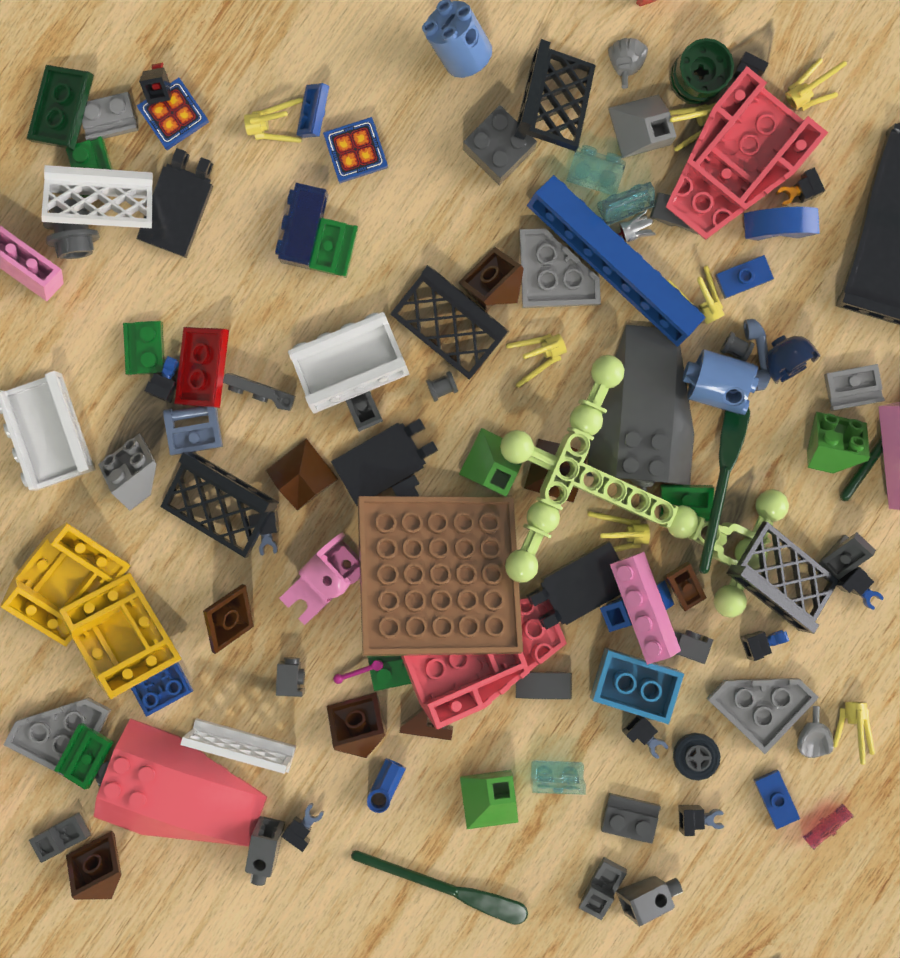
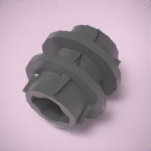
M74 199L64 201L70 207L78 203ZM56 206L50 209L49 213H60L63 210ZM85 207L77 211L80 215L91 213ZM43 222V226L46 229L54 230V234L47 236L46 243L50 247H55L57 258L78 259L93 254V242L100 238L97 230L89 229L86 224Z

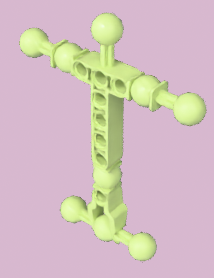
M603 355L593 363L591 375L594 385L587 400H579L578 403L580 405L572 411L570 416L571 427L567 429L569 433L563 437L555 455L535 447L530 435L524 431H510L501 441V453L510 463L520 464L528 460L548 470L540 489V497H537V502L531 505L528 510V525H523V527L529 529L521 549L515 550L506 559V573L515 582H528L537 574L538 560L535 554L543 536L551 538L552 535L548 533L555 530L560 520L559 510L562 511L563 509L561 504L565 503L568 499L572 487L585 491L646 520L659 523L660 526L666 527L669 533L676 538H689L704 546L705 539L702 538L701 531L705 526H708L709 521H705V518L697 516L693 509L684 505H672L664 499L584 463L590 449V440H593V435L601 429L603 423L602 414L607 412L601 405L608 389L619 385L624 377V366L615 356ZM574 437L581 441V447L576 452L570 447V442ZM564 461L570 465V472L566 476L561 475L559 470L561 463ZM588 472L592 473L594 481L589 487L585 486L583 478ZM611 483L617 486V493L613 497L607 494V488ZM553 486H557L560 491L558 498L555 500H551L548 494ZM774 489L761 493L756 499L755 508L759 517L753 531L730 522H724L719 525L712 558L729 566L731 564L737 565L762 522H768L773 525V522L783 519L788 513L789 503L787 497L779 490ZM638 494L641 501L634 508L631 505V498L633 495ZM658 505H662L664 510L660 518H656L654 510ZM732 532L746 537L735 547L734 555L736 560L724 555L723 545L727 543V535H730ZM768 532L763 537L764 548H766V544L771 542L767 537ZM765 552L766 561L768 557V552ZM758 554L752 555L748 562V565L753 569L760 567ZM733 578L729 585L718 589L713 601L718 613L729 618L742 614L747 605V598L743 592L744 587Z

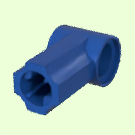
M385 759L372 788L368 792L367 805L371 811L382 813L388 809L406 767L394 760ZM375 793H382L385 795L386 801L382 805H376L371 797Z

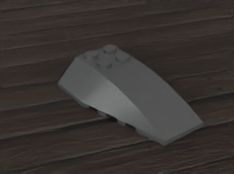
M626 325L615 355L624 366V377L619 385L608 389L601 405L607 412L602 414L603 423L601 429L593 435L594 439L590 440L588 465L620 479L690 485L694 428L690 403L687 398V384L682 382L684 365L680 345L677 347L657 327ZM587 473V476L593 477L592 473Z

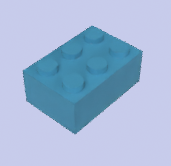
M605 647L590 698L597 703L669 724L684 673L658 663L647 665L645 659Z

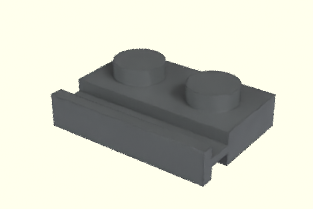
M609 793L601 831L653 844L661 806Z

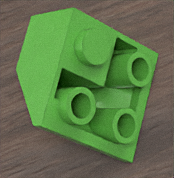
M816 412L807 448L808 468L836 473L869 460L867 423L833 414Z
M481 428L459 475L507 497L522 463L514 464L507 461L503 457L500 448L503 438Z
M511 770L460 777L467 829L518 823L516 796Z

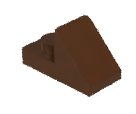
M689 561L663 576L684 611L707 598Z
M421 708L401 723L399 733L452 740L453 726L446 725L436 729L432 723L428 722V716L423 708Z

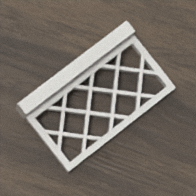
M45 165L42 222L152 228L153 172ZM52 193H63V194H61V195H59L58 197H56V196H55L54 194H52ZM80 195H90V196H88V197H86V198L84 199V198H83L82 196H80ZM107 196L117 197V198L111 200V199H109ZM73 198L78 203L70 207L64 201ZM134 198H142L143 200L138 202ZM99 199L105 205L97 209L91 203ZM126 201L132 206L124 210L119 204ZM56 206L63 210L60 213H48L50 209ZM85 207L91 213L80 215L77 211ZM112 209L118 215L114 217L107 216L104 213ZM140 211L146 218H135L132 214Z
M198 718L195 719L193 729L182 737L180 744L283 774L285 772L289 773L296 746Z

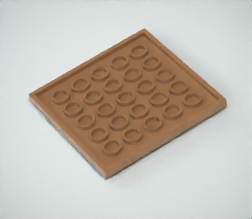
M358 497L362 656L521 654L523 652L519 582L509 578L505 569L506 559L512 552L517 550L514 497Z

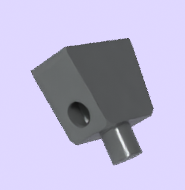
M259 817L251 835L245 872L251 874L250 882L252 884L263 886L266 883V878L271 877L277 862L285 821Z
M652 876L618 889L616 893L625 916L640 927L673 910L675 905L672 897L683 893V890L677 878L664 882L658 877Z

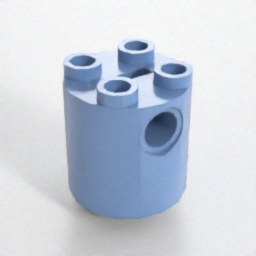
M440 1L437 4V9L433 11L423 24L422 30L449 74L459 78L472 76L488 64L492 56V45L468 4L463 1Z
M703 349L695 363L688 362L684 370L682 382L689 383L687 398L698 403L745 415L750 402L747 400L749 393H754L758 385L759 378L756 377L758 366Z

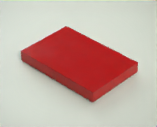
M183 327L174 404L220 408L229 330Z

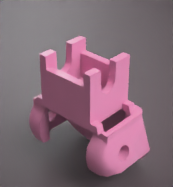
M343 532L328 542L299 571L301 577L279 598L288 608L299 599L306 601L307 609L298 618L304 625L317 615L333 598L342 595L351 584L360 579L359 557L343 541L346 537ZM344 560H349L351 562L350 568L344 567Z

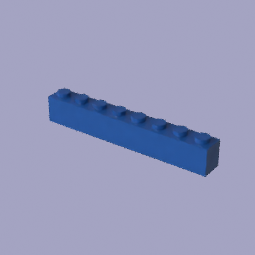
M553 175L535 192L527 207L677 347L706 318L677 288L673 287L662 277L659 271L646 262L638 252L631 248L620 235L616 234L601 217L597 216L583 200L579 199L557 177Z

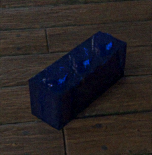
M300 183L295 184L294 190L290 189L287 200L290 209L288 215H284L281 229L284 230L282 240H278L275 254L279 255L278 259L281 263L310 270L309 267L320 221L324 217L329 196L326 189Z

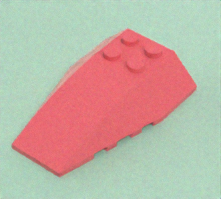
M746 66L712 108L665 206L705 240L794 175L828 134L824 128L809 116L803 120L764 88L767 82L748 66Z
M528 598L520 599L523 652L521 654L401 656L419 704L436 729H440L485 709L499 695L504 694L518 680L523 679L537 665L542 664L567 644L559 623L546 629L542 627L538 617L553 609L549 599L537 606L531 605Z
M131 718L114 748L96 797L94 817L141 835L249 846L251 835L259 820L267 796L240 777H236L227 771L228 769L221 764H217L208 758L202 751L180 745L182 741L180 736Z

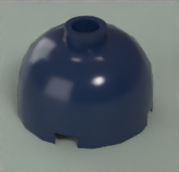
M783 335L771 343L773 348L767 354L766 368L774 383L778 384L780 380L784 382L807 368L806 362L811 359L814 363L818 360L820 354L808 339L802 336L786 338Z

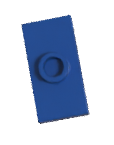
M324 83L306 85L297 136L302 138L320 136L329 91L328 85Z
M765 255L715 275L724 299L774 279Z
M778 770L754 779V783L776 829L800 819Z

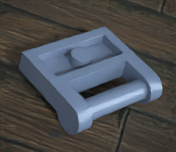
M199 406L175 411L172 408L163 410L171 456L179 455L183 452H197L223 447L217 408ZM207 415L209 417L208 423L175 428V421Z

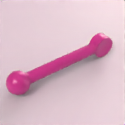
M375 660L372 665L343 675L336 674L333 677V681L336 684H340L344 679L373 669L379 671L383 668V662Z

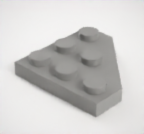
M546 228L520 229V261L524 268L521 281L522 308L594 306L601 304L600 278L582 264L579 258L558 242Z
M783 678L724 680L706 699L756 747L766 754L819 697L800 679Z
M85 698L20 719L14 723L4 746L54 771L78 724L84 723L88 728L100 733L112 709L91 698Z

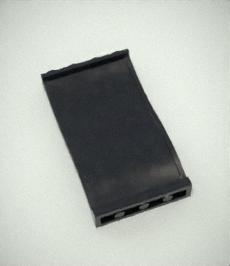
M895 123L886 132L887 137L871 184L857 245L842 292L838 296L836 307L900 325V123Z

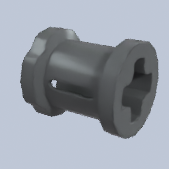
M731 331L723 343L720 352L723 354L727 352L742 361H747L755 344L736 337L735 333Z
M450 371L446 372L445 376L433 381L430 379L426 380L434 402L438 401V398L451 392L454 394L458 392Z

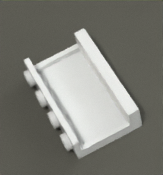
M384 312L372 313L362 321L345 324L340 330L333 333H323L317 339L308 343H299L288 351L306 395V401L313 414L410 375Z
M52 371L45 374L44 378L7 391L0 390V414H3L6 422L3 425L7 437L12 439L14 445L12 454L15 461L20 463L23 472L20 473L25 487L32 491H38L95 470L62 373Z

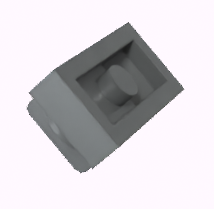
M370 391L346 400L359 432L383 422Z
M857 532L851 537L844 535L819 561V564L839 580L871 558L876 549Z

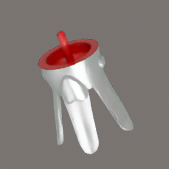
M647 209L630 221L619 223L621 232L617 234L622 235L625 242L636 240L639 237L656 235L650 229L640 230L651 225L653 222L652 219H647V216L644 215Z

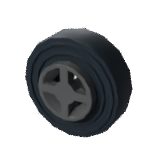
M687 734L679 739L674 747L673 760L675 767L688 779L697 781L708 779L716 772L720 765L721 755L719 747L712 738L705 734Z

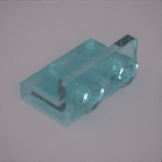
M583 145L582 148L578 147L574 154L566 181L616 196L626 162L622 160L620 155L608 152L606 156L597 153V149L594 147Z
M651 182L638 184L627 191L613 194L607 199L598 202L597 208L605 223L610 225L654 207L655 189Z
M533 760L531 763L532 793L586 795V783L583 779L584 764L582 762Z

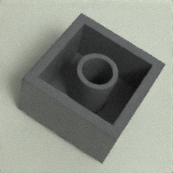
M501 105L463 141V151L499 186L535 150L537 141L529 135H526L524 140L514 137L517 121Z

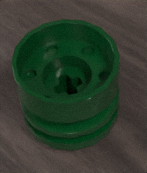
M699 39L688 45L676 59L670 71L669 80L676 96L682 101L694 105L707 103L727 86L733 76L734 62L732 54L724 44L715 39Z

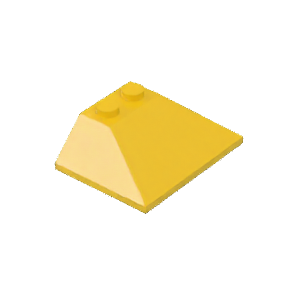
M66 522L45 536L14 575L0 607L66 647L72 640V637L59 609L122 577L130 567V564Z
M131 573L59 609L75 645L97 683L110 700L182 660Z

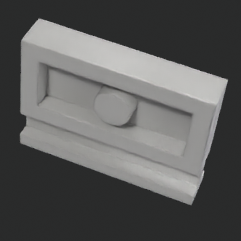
M128 92L87 101L82 119L86 140H95L100 136L106 139L139 131L131 97Z
M878 364L824 374L831 411L885 401L882 395Z

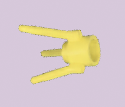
M819 58L794 84L788 87V92L785 93V96L790 106L794 110L800 108L802 111H805L811 106L836 98L838 93L834 92L810 100L813 97L812 89L845 67L847 62H841L809 85L806 83L801 85L823 62L822 58Z
M297 98L244 115L247 135H255L256 140L269 139L301 143L302 139L299 137L264 133V131L269 130V120L288 115L287 111H277L302 103L303 98Z
M716 103L669 110L670 115H678L671 117L669 120L670 122H677L696 118L699 126H704ZM702 130L674 147V150L679 151L697 140Z
M704 266L712 298L702 277H698L697 281L706 299L699 307L701 309L700 312L706 317L704 321L707 325L725 314L722 310L723 306L718 298L709 267ZM669 279L667 280L673 287H675V288L678 289V287L675 286V285L671 282V280H669ZM680 291V293L693 305V303Z
M548 334L543 337L506 344V348H514L541 343L540 348L523 354V358L527 359L541 353L546 358L550 357V359L516 383V387H521L551 364L561 360L560 355L566 353L567 349L560 334L554 336Z
M591 511L587 513L590 517L631 525L626 527V532L600 534L601 538H626L627 542H631L613 547L615 552L631 548H641V544H649L650 542L649 525L641 524L640 519L631 520Z
M845 702V708H840V717L833 740L834 748L838 746L845 718H848L849 724H857L860 764L864 765L865 743L863 724L869 753L871 755L875 754L869 722V709H867V703Z

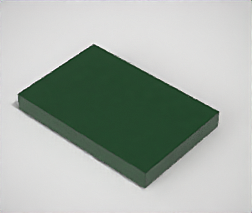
M46 65L26 139L35 143L75 150L94 75L88 71Z

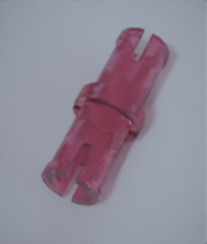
M841 804L826 818L822 817L819 820L820 823L802 837L815 850L831 835L834 837L837 834L836 831L854 816L845 805Z

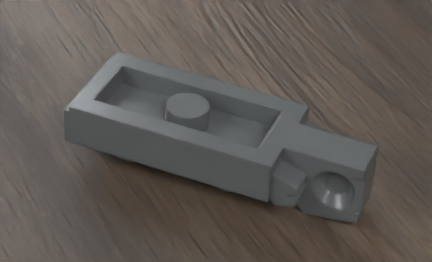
M233 373L225 374L223 383L229 385L228 390L243 394L245 390L253 393L252 398L266 403L268 399H271L277 409L291 411L295 395Z

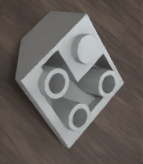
M659 94L608 109L622 158L670 146L676 138L673 122L669 120L671 118L670 112Z
M139 433L98 464L110 492L129 511L151 495L156 462Z

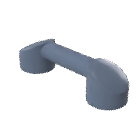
M755 319L744 320V333L747 340L756 339L761 369L757 370L756 377L759 378L756 391L766 389L771 378L766 368V357L768 354L766 333Z

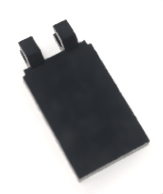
M176 148L171 165L167 163L166 167L163 166L152 195V228H140L136 239L187 258L213 189L209 177L214 164L210 160L201 157L196 168V174L186 171L185 168L190 155L186 151Z
M420 419L406 427L403 423H396L331 461L356 506H358L359 496H376L423 469V465L426 464L424 459L438 451L433 441L418 449L411 437L425 429Z
M610 541L602 543L542 577L541 587L526 595L533 606H537L549 599L553 609L538 617L542 627L549 629L559 622L562 625H568L621 594L610 564L620 559Z

